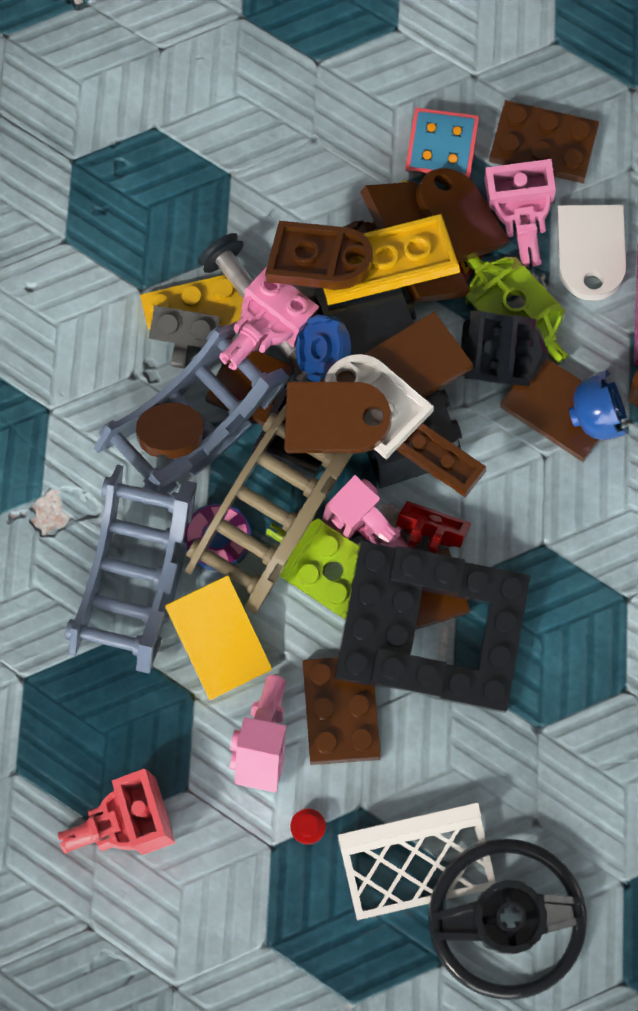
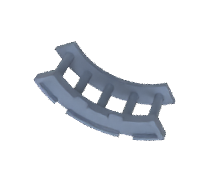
M237 322L224 327L217 326L208 334L206 338L207 343L171 383L129 415L116 422L113 420L105 424L99 432L100 438L93 449L99 453L115 446L144 477V489L169 494L178 488L176 481L188 473L192 477L196 476L234 444L252 426L248 419L260 406L263 409H267L290 377L281 368L268 374L266 372L262 373L246 357L239 364L238 368L252 382V389L243 400L239 401L209 370L222 351H225L232 343L231 340L236 334L234 326ZM200 379L230 410L229 416L217 428L211 427L203 419L204 435L200 446L189 455L171 459L172 463L162 469H154L126 438L136 433L138 419L142 413L153 406L163 403H181L192 407L182 395Z
M116 465L112 476H106L103 482L101 496L106 497L98 545L83 599L75 620L70 619L67 624L65 639L70 640L69 655L76 656L82 640L132 651V655L137 656L136 671L150 674L162 641V637L158 635L163 620L168 621L169 619L164 605L174 601L187 547L184 535L186 524H190L192 521L197 483L183 480L178 493L173 492L172 495L122 484L124 466ZM120 497L168 508V512L173 513L171 528H167L165 531L116 519ZM113 533L162 544V547L167 549L163 567L158 566L155 569L108 558ZM104 571L154 582V586L158 588L153 604L148 603L147 606L98 595ZM96 608L143 619V622L146 624L143 635H137L135 638L88 627L93 609Z

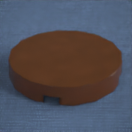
M163 403L153 406L142 413L136 425L137 441L141 449L155 457H158V454L167 455V459H176L189 455L200 446L204 435V421L199 412L181 403Z

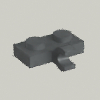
M154 305L149 339L175 343L171 366L185 369L189 346L203 348L207 343L206 338L208 334L220 325L221 317Z

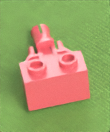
M146 769L112 780L115 791L108 794L99 807L88 810L90 818L86 820V823L58 832V839L63 840V842H60V846L65 854L94 842L97 843L101 851L115 847L122 850H136L142 855L176 843L156 777Z

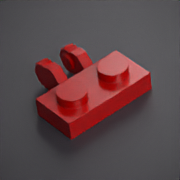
M406 501L396 523V526L404 528L406 532L411 534L408 546L416 548L422 535L431 538L428 552L436 554L440 545L461 548L471 525V522L410 501Z

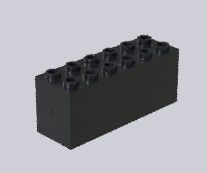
M405 286L329 306L323 288L314 287V303L320 307L317 315L335 316L345 324L350 335L351 355L365 354L414 324L413 320L417 319L412 301H405L402 292L405 290ZM438 389L424 398L434 406V410L423 424L461 449L459 440L462 439V433L457 420L450 419L447 410L451 408L445 389ZM374 449L366 452L380 489L428 473L396 450L387 460Z

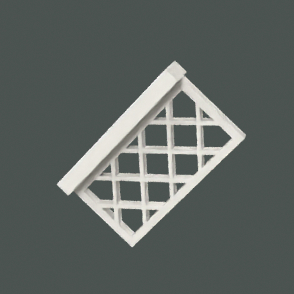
M478 802L337 835L357 920L429 904L431 896L418 897L423 889L432 894L433 890L427 887L426 884L436 868L444 871L445 867L439 863L448 848L451 846L461 853L465 851L453 843L459 830L474 826L478 840L476 845L486 842ZM454 831L449 840L444 836L440 835L442 833ZM434 835L446 843L436 861L418 851L425 837ZM419 839L414 848L406 843L407 841ZM400 844L412 851L401 869L383 859L390 845ZM384 847L383 851L379 856L374 852L370 851L373 849ZM366 852L377 859L366 878L353 870L350 859L351 854ZM415 854L433 865L423 883L404 872ZM490 856L475 861L484 867L487 877L486 883L472 885L461 878L466 870L465 868L452 883L446 899L485 891L495 884L496 880ZM380 862L398 873L388 891L370 881ZM355 876L363 881L359 890L357 889ZM401 876H404L420 887L412 900L403 902L391 894ZM458 881L467 886L465 888L453 890ZM366 884H369L385 895L377 908L362 911L359 896ZM388 897L397 902L396 904L384 906Z

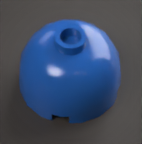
M607 370L585 378L576 387L573 395L574 406L569 408V414L575 427L581 425L583 431L588 436L605 441L629 434V426L622 428L621 420L627 418L620 393L615 382L608 384L606 378L611 374Z

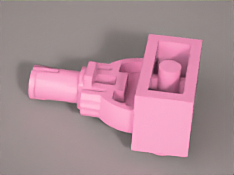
M551 159L485 168L484 180L490 210H495L499 220L506 226L507 237H513V224L515 225L521 263L526 268H529L528 252H530L532 267L541 265L536 221L538 222L539 234L546 231L545 218L549 213L551 202H554L556 193Z
M265 268L246 288L241 306V318L234 326V331L239 336L225 351H222L220 354L221 361L225 365L231 361L228 367L236 370L249 353L256 351L258 348L261 353H265L270 346L279 345L284 342L294 347L299 333L304 331L307 326L306 322L309 318L318 314L320 307L292 285L266 282Z
M354 475L326 504L322 521L350 540L358 532L374 544L413 549L401 538L402 529L399 526L394 529L377 509L380 498L377 496L378 491L368 480L363 479L361 481Z
M267 676L261 699L254 702L251 707V715L254 719L244 717L241 730H234L231 742V751L233 753L230 769L235 770V784L277 792L284 764L286 725L276 723H282L284 708L281 706L286 680L281 676Z

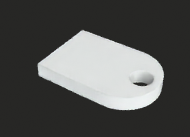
M558 205L559 275L564 287L574 296L589 301L602 300L613 295L620 288L626 272L624 205ZM588 277H597L601 280L602 286L598 289H590L584 284V280Z
M362 354L344 357L329 369L324 382H337L336 378L341 372L349 371L356 376L354 382L370 384L383 393L391 409L392 423L387 437L374 450L387 460L430 416L434 406L378 359ZM377 409L370 410L365 414L364 422L367 425L376 426L383 420V413Z

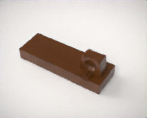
M423 423L396 449V451L453 488L465 498L486 472L485 465Z

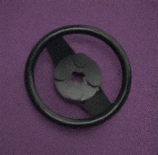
M496 839L468 848L453 859L444 869L431 895L428 925L430 938L439 960L459 983L486 997L517 1000L538 995L548 990L571 970L581 953L585 941L587 910L577 880L558 857L548 850L527 841ZM500 853L524 855L542 863L556 875L568 896L537 894L532 887L522 881L504 880L491 885L478 896L477 901L443 910L447 893L456 877L473 862L483 857ZM510 907L512 913L519 914V921L514 922V928H508L506 922H501L500 914H505L504 908ZM572 927L568 946L555 966L541 977L517 985L495 984L473 975L459 963L447 943V940L482 941V944L487 949L499 954L514 955L531 949L540 940L542 934Z

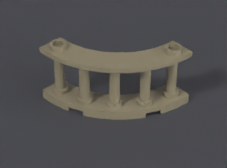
M286 404L278 415L274 412L271 413L262 428L266 434L238 476L202 540L196 538L186 554L187 557L191 558L185 570L188 574L191 575L199 562L202 561L247 588L245 592L250 594V597L244 608L254 614L258 612L287 564L290 554L296 544L298 545L319 506L326 499L353 453H308L323 462L321 466L326 468L318 480L314 477L309 479L266 453L265 451L276 435L285 439L286 424L284 421L286 419ZM257 464L304 491L303 495L308 499L298 514L294 511L291 513L287 512L244 486ZM236 498L283 525L282 529L287 533L278 548L274 545L271 547L267 546L224 520ZM219 532L262 558V563L267 566L262 576L260 577L257 574L252 576L209 550L208 548L216 533Z

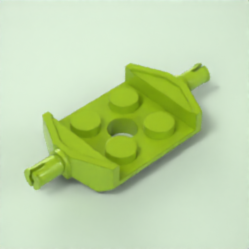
M479 257L465 261L475 272V277L469 286L470 292L465 296V303L468 306L472 304L478 311L536 319V326L541 331L548 353L557 364H561L562 360L565 361L568 358L569 354L556 342V334L565 318L566 311L516 257H504L492 263L488 261L484 263ZM511 296H520L525 301V304L521 308H512L507 304L506 300Z
M318 518L310 523L298 545L296 544L280 576L345 620L358 545ZM272 522L270 527L278 533L268 528L266 535L281 543L287 532L275 522ZM337 562L343 566V574L337 580H328L325 576V568L328 564Z

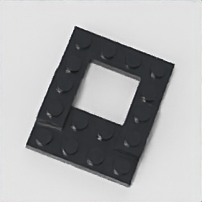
M360 541L334 679L366 686L394 688L419 693L436 700L506 713L531 575L467 563L465 559L401 546L394 548ZM422 591L488 604L477 670L411 655Z

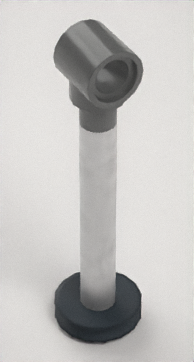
M230 233L210 244L202 252L197 263L204 265L203 271L205 273L221 269L240 296L244 298L246 288L252 283L253 279L236 258L242 250L244 243L243 241H237V233ZM287 342L279 344V348L296 369L293 373L294 381L313 382L307 378L306 372L301 371L298 365L296 345L292 347Z

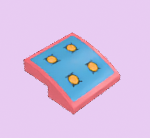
M415 107L405 171L427 174L434 169L448 168L456 170L470 179L479 116Z

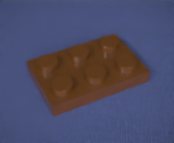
M505 100L489 162L509 165L551 159L554 177L584 184L599 121Z
M338 657L303 660L310 765L380 760L375 687L334 679Z

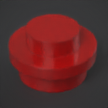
M310 808L298 811L290 822L291 834L295 840L302 844L310 845L318 842L324 836L326 830L324 817L318 811Z

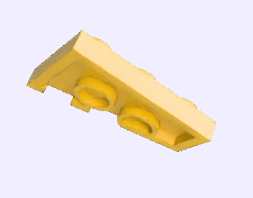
M225 275L140 295L148 329L151 327L154 305L221 317L219 326L222 327L238 322L241 318L243 298Z

